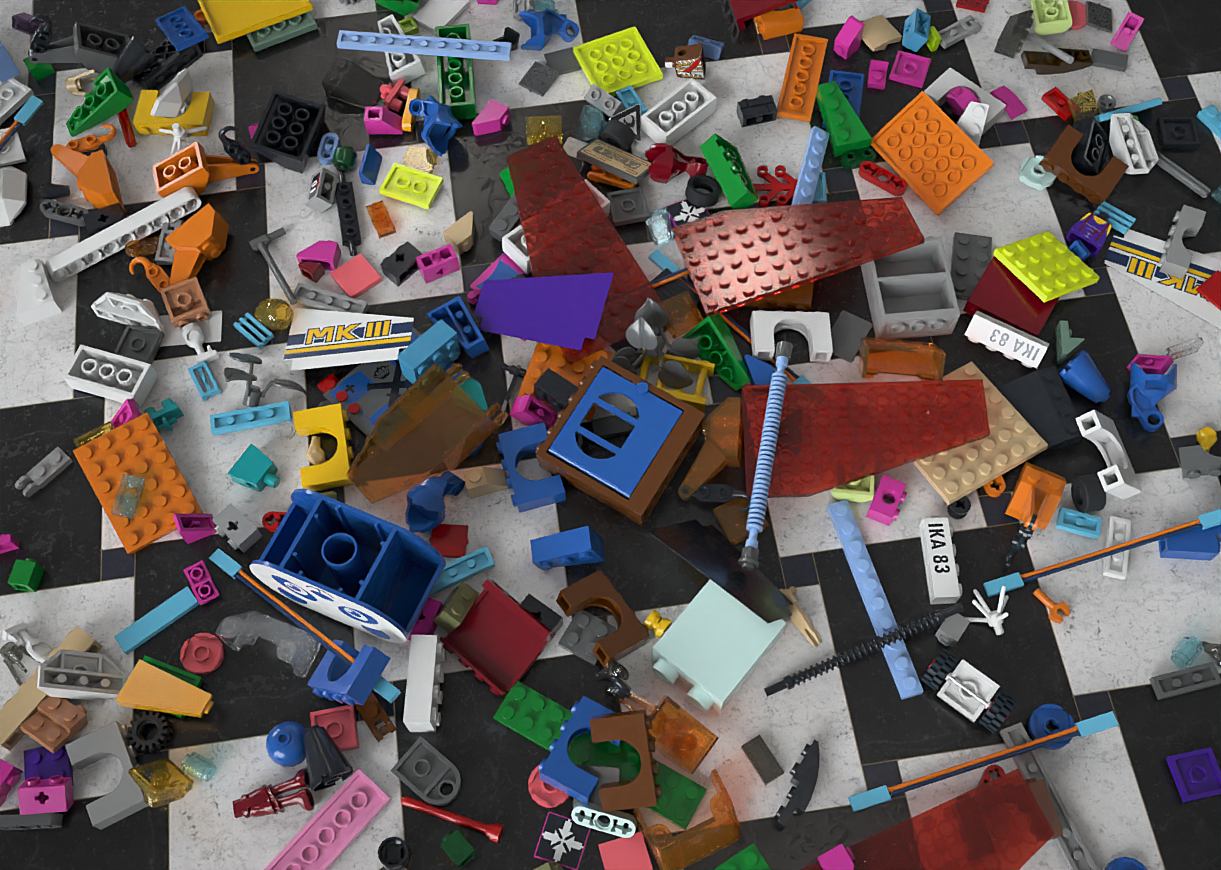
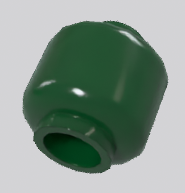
M348 145L337 147L332 158V164L337 168L336 170L342 173L353 170L357 161V153L354 151V148Z

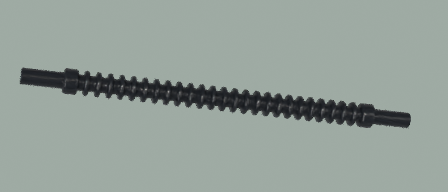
M958 603L942 611L938 609L933 612V615L928 614L927 618L922 616V620L916 619L915 623L911 621L910 625L906 623L905 627L900 626L899 630L895 628L894 632L889 631L888 635L883 633V637L877 636L876 640L872 638L871 642L866 641L865 645L861 643L860 647L855 646V649L849 648V652L844 651L842 655L838 653L837 657L833 655L832 659L827 658L826 662L822 660L821 664L816 663L815 667L810 665V669L804 668L803 672L799 670L798 674L793 673V676L787 675L783 677L782 681L764 688L766 696L768 697L786 688L790 690L795 687V684L805 683L806 679L811 681L813 676L817 678L818 674L822 676L823 672L828 673L829 669L833 671L834 667L839 668L840 664L845 666V662L851 663L852 659L856 661L857 657L862 658L863 654L867 656L868 652L873 653L874 649L879 651V647L885 648L886 644L890 646V643H896L897 639L901 641L902 637L906 639L907 635L913 636V632L918 634V630L924 631L925 627L929 629L930 625L935 626V623H943L946 618L964 611V607L961 603Z

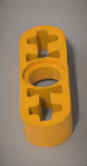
M410 88L402 118L403 131L413 132L417 115H412L409 112V103L413 99H421L419 88Z

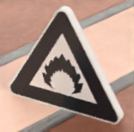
M639 104L609 118V120H618L629 126L635 133V141H641V106Z

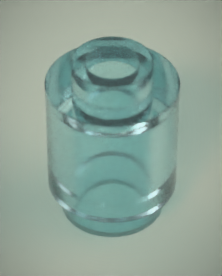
M1185 636L1172 650L1171 660L1181 668L1191 666L1204 651L1202 642L1194 636Z
M197 752L187 754L181 762V766H183L182 772L201 782L203 780L206 782L210 781L217 769L212 760Z

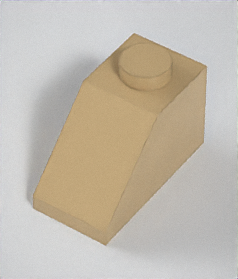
M468 212L443 231L445 242L447 244L450 243L458 255L468 251L473 245L475 231L473 212Z
M482 466L463 471L470 499L508 489L503 469Z

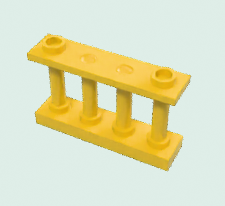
M664 354L663 365L666 361L675 360L681 363L688 372L698 373L697 385L693 395L683 393V388L673 391L664 389V384L659 378L656 387L704 413L707 398L703 397L702 393L706 376L713 377L715 364L705 360L698 361ZM646 355L643 358L638 377L646 380L649 365L659 366V356L650 358Z

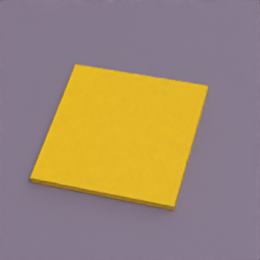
M197 0L218 44L314 10L310 0Z

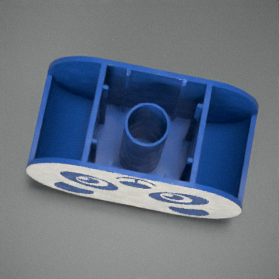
M295 489L291 494L292 504L259 560L252 561L250 565L252 573L276 592L302 606L374 637L393 643H406L446 566L444 557L426 540L403 527L308 489Z

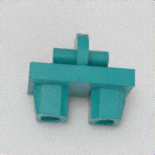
M170 398L162 401L163 409L156 411L154 407L144 410V413H149L159 431L167 428L168 432L173 431L171 425L177 422L176 419L184 416L177 403H174Z

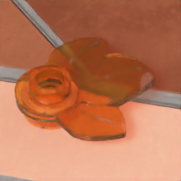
M146 236L139 241H130L125 246V252L130 257L150 255L157 251L156 247H158L160 236L154 238H147Z

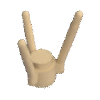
M92 69L66 78L65 85L68 92H73V95H85L86 92L81 91L84 88V83L94 81L98 76L81 78L95 73L96 70Z

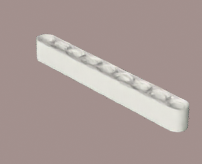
M184 187L51 257L46 261V268L54 281H63L161 229L163 223H172L197 210L201 206V200L192 187Z

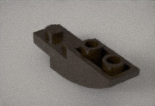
M1058 48L1074 58L1071 64L1050 52L1023 51L1020 55L1024 68L1035 69L1037 75L1073 72L1092 66L1093 61L1089 50Z

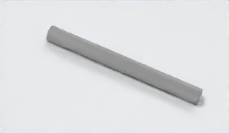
M1031 32L1027 34L1026 38L1065 62L1073 63L1074 58Z

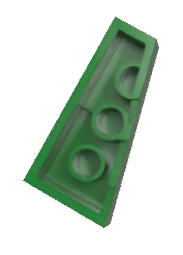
M716 133L712 135L699 148L724 191L729 205L733 209L745 211L759 198L739 150Z

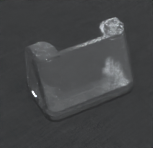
M249 611L226 617L221 621L215 632L229 648L238 652L243 645L249 644L253 646L258 637L278 644L277 655L279 658L289 663L294 668L293 673L302 678H305L320 649V643L304 630L257 611Z

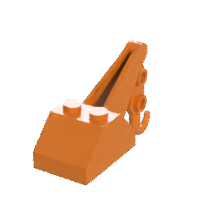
M102 125L103 128L111 130L106 135H88L70 140L66 146L56 144L51 147V153L54 158L78 179L76 180L77 186L80 191L83 190L87 202L90 201L96 209L118 203L125 213L116 173L104 151L93 152L90 156L82 154L87 151L96 150L101 144L112 140L116 135V128L113 125Z
M208 203L165 238L168 244L175 250L171 277L160 266L141 256L131 261L129 271L134 275V266L142 263L145 267L147 278L159 292L161 289L194 278L205 261H211L219 257L221 252L225 250L229 225Z

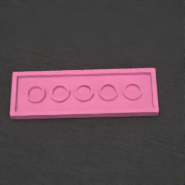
M358 768L264 870H328L391 801V798Z

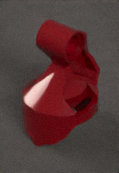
M656 143L645 151L647 161L652 162L648 167L650 178L655 182L666 184L673 177L683 172H687L690 178L695 175H706L709 164L706 159L685 156L679 150L673 148L672 144Z

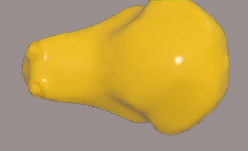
M1206 426L1197 430L1196 440L1209 453L1211 447L1217 441V434L1214 429Z

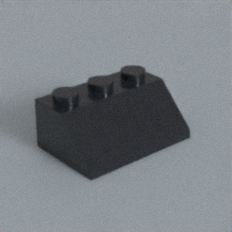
M1093 116L1076 121L1073 125V128L1082 133L1083 136L1072 151L1071 161L1074 168L1085 176H1096L1099 174L1106 163L1110 146L1109 135Z

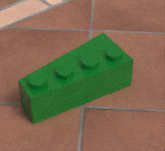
M833 81L818 85L816 98L826 131L830 133L829 140L834 157L841 156L846 151L869 148L872 138L837 83Z

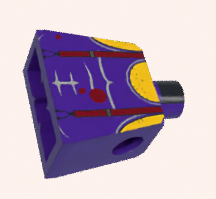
M1092 213L1086 214L1070 228L1065 240L1071 244L1076 240H1081L1091 253L1090 255L1096 258L1112 227L1107 222L1109 217L1105 213H1099L1097 216Z

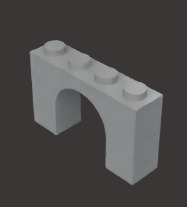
M117 721L65 745L71 765L80 770L106 757H117L121 761L123 774L118 786L111 793L86 805L92 826L100 830L152 804L150 800L152 796L151 789L148 784L144 783L142 778L145 776L144 770L140 764H137L135 759L138 756L137 751L133 745H130L127 736L130 732L127 731L126 725H122Z

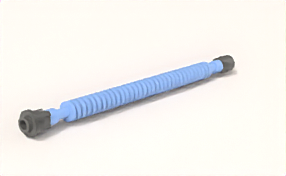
M786 341L778 342L776 347L777 372L773 373L771 378L746 529L750 531L749 538L746 539L745 548H742L741 558L738 560V564L746 571H753L759 567L757 535L763 530L788 378L784 372L785 368H787L788 360L791 359L793 345Z

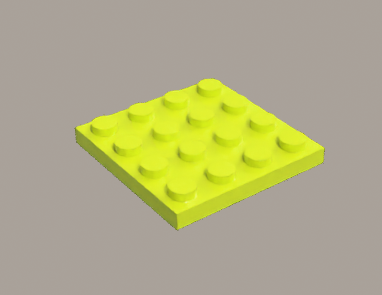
M635 26L573 47V53L591 86L594 83L611 96H615L616 91L628 86H632L635 89L663 79L662 71Z
M1049 231L996 248L993 253L999 261L1043 302L1097 283L1100 278L1093 269L1089 268Z

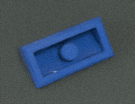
M370 144L366 145L359 169V176L362 184L375 185L382 156Z

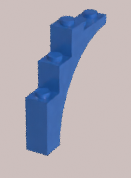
M1221 524L1204 530L1196 528L1158 540L1160 558L1211 561L1220 552Z

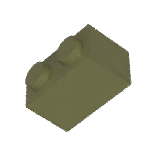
M462 581L451 592L433 622L450 634L461 624L480 593Z

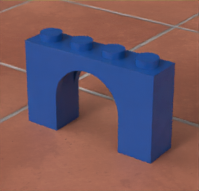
M544 422L498 434L499 442H496L498 453H503L504 459L501 460L503 471H508L509 477H506L508 489H513L514 494L511 495L513 507H518L519 513L566 500L560 475L541 480H528L517 472L519 461L524 456L536 452L538 445L542 442L544 443L548 437Z
M334 639L333 643L353 657L355 661L349 667L327 650L307 685L313 688L312 693L321 698L325 697L340 703L345 702L351 706L354 704L364 705L391 658L376 647L363 645L359 652L346 642Z
M583 696L580 702H575L571 710L573 715L570 720L566 719L560 729V732H562L559 739L555 738L549 748L551 753L547 759L543 758L538 770L540 771V780L587 805L598 786L599 778L574 765L568 756L567 749L576 737L583 734H591L589 720L592 716L615 712ZM612 740L609 742L620 746L622 740Z

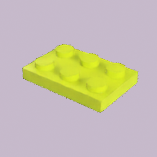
M394 162L379 192L382 195L430 209L444 180L442 177Z

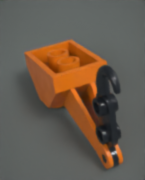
M225 126L218 132V137L223 144L225 152L230 157L206 155L204 147L199 142H195L153 165L152 170L156 191L165 198L184 187H192L197 195L205 192L207 183L255 174L259 171L258 162L256 159L251 158L249 151L237 140L230 139L225 135L228 131L239 132V129L234 126Z
M1025 462L1005 514L1023 521L1017 534L1015 533L1010 545L1012 546L1005 560V568L1010 567L1019 549H1024L1027 540H1030L1036 527L1045 530L1062 497L1066 485L1065 477Z

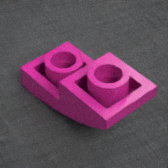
M1004 85L990 92L992 96L1006 104L1005 110L1011 120L1027 111L1021 100Z
M203 560L183 570L200 605L220 596Z

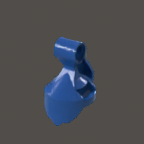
M548 8L542 12H519L522 21L531 28V38L521 45L522 50L541 51L556 34L565 42H572L579 34L578 25L567 19L566 14H557ZM567 29L571 30L573 35L568 34Z
M429 95L426 101L419 99L411 100L409 112L412 115L424 117V129L421 132L423 141L434 153L442 157L448 149L449 140L453 137L457 128L462 127V124L452 115L451 107L439 103L433 96ZM449 126H451V128H450V130L447 132V134H446L445 136H443L444 133L446 132L447 128H448Z
M1131 363L1130 389L1127 394L1128 402L1131 405V417H1137L1147 432H1155L1163 424L1164 417L1155 405L1177 389V364H1173L1166 375L1146 374L1139 365ZM1148 418H1155L1158 424L1151 425L1148 422Z
M448 470L440 477L428 478L421 485L413 487L407 494L408 505L405 513L409 531L425 533L440 525L446 517L444 502L446 495H459L465 486V481Z

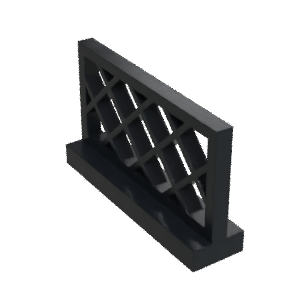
M166 38L149 51L157 59L164 58L163 61L157 62L150 67V71L142 72L133 78L132 81L145 88V90H160L174 79L178 72L188 68L202 57L203 54L198 44H194L180 52L177 50L169 52L170 49L175 48Z

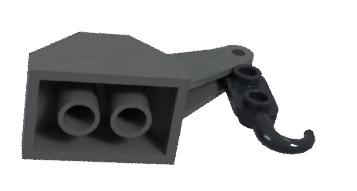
M36 14L29 21L33 22L36 19H41L45 23L34 33L30 43L31 49L28 50V60L33 64L82 63L87 70L95 69L97 73H102L107 67L112 69L129 37L119 32L75 22L73 36L50 43L52 39V21L46 15Z

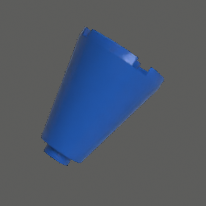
M1085 349L1058 371L1064 384L1094 403L1100 402L1102 404L1111 396L1109 394L1111 389Z

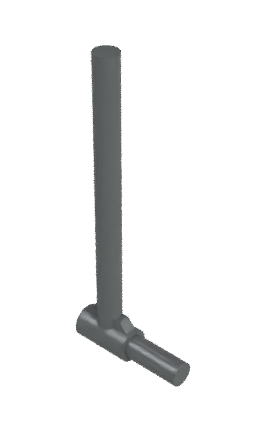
M282 227L267 235L264 234L249 241V244L253 251L260 250L291 305H295L297 299L267 249L270 241L286 234Z

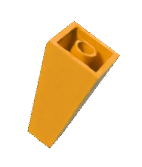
M140 659L115 699L122 707L193 717H202L204 713L208 714L214 704L211 701L213 698L211 694Z

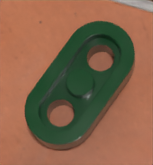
M868 147L846 151L841 156L840 164L847 170L857 169L864 161L874 163L876 152Z

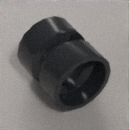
M389 837L380 844L378 858L389 870H405L412 862V850L401 838Z

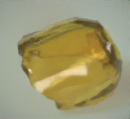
M267 298L262 300L255 309V318L265 328L282 330L290 325L294 318V312L290 304L285 300Z

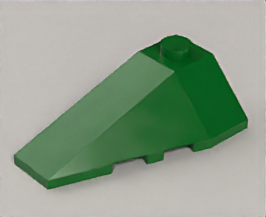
M107 67L94 80V88L90 93L86 92L84 103L82 106L76 107L66 122L70 136L74 137L118 114L134 100L128 86L111 68Z
M720 314L708 316L682 337L696 343L700 350L698 357L701 360L715 364L714 371L735 391H738L752 380L730 329Z

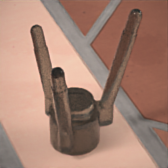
M8 642L0 649V655L4 658L3 662L8 666L18 686H21L22 682L13 664H16L23 673H27V669L20 662L23 658V653L32 659L34 658L23 645L17 646L14 642Z

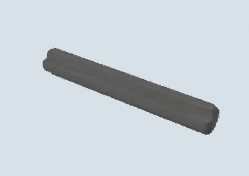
M1156 150L1159 158L1156 163L1158 166L1201 197L1206 198L1210 194L1211 189Z

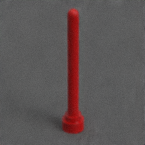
M407 796L401 799V803L407 807L486 834V837H489L490 841L499 843L503 835L504 825L495 822L488 825Z

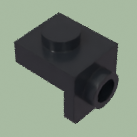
M506 27L504 35L493 41L509 42L512 45L511 51L517 49L520 33L510 27Z

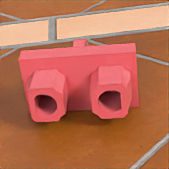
M402 78L397 81L395 86L389 83L388 85L382 84L380 87L381 98L385 99L386 105L384 107L388 110L392 109L399 112L403 101L397 98L399 96L405 100L408 98L410 89L404 85L405 80Z

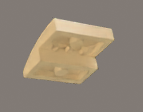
M878 15L862 22L865 24L862 40L872 51L884 50L888 44L900 42L903 37L883 15Z

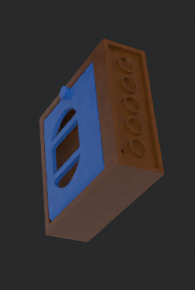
M600 356L598 360H594L591 364L588 376H584L581 379L578 391L570 396L567 408L560 411L555 426L552 425L547 432L548 437L544 443L542 442L538 445L536 457L540 467L554 475H560L562 480L643 526L703 430L705 413ZM610 393L628 397L636 405L639 419H635L599 397ZM593 404H597L635 426L622 448L614 446L580 426ZM576 433H580L616 455L607 459H595L586 455L576 442Z

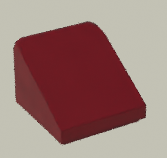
M300 262L298 264L302 275L315 283L325 274L321 263Z

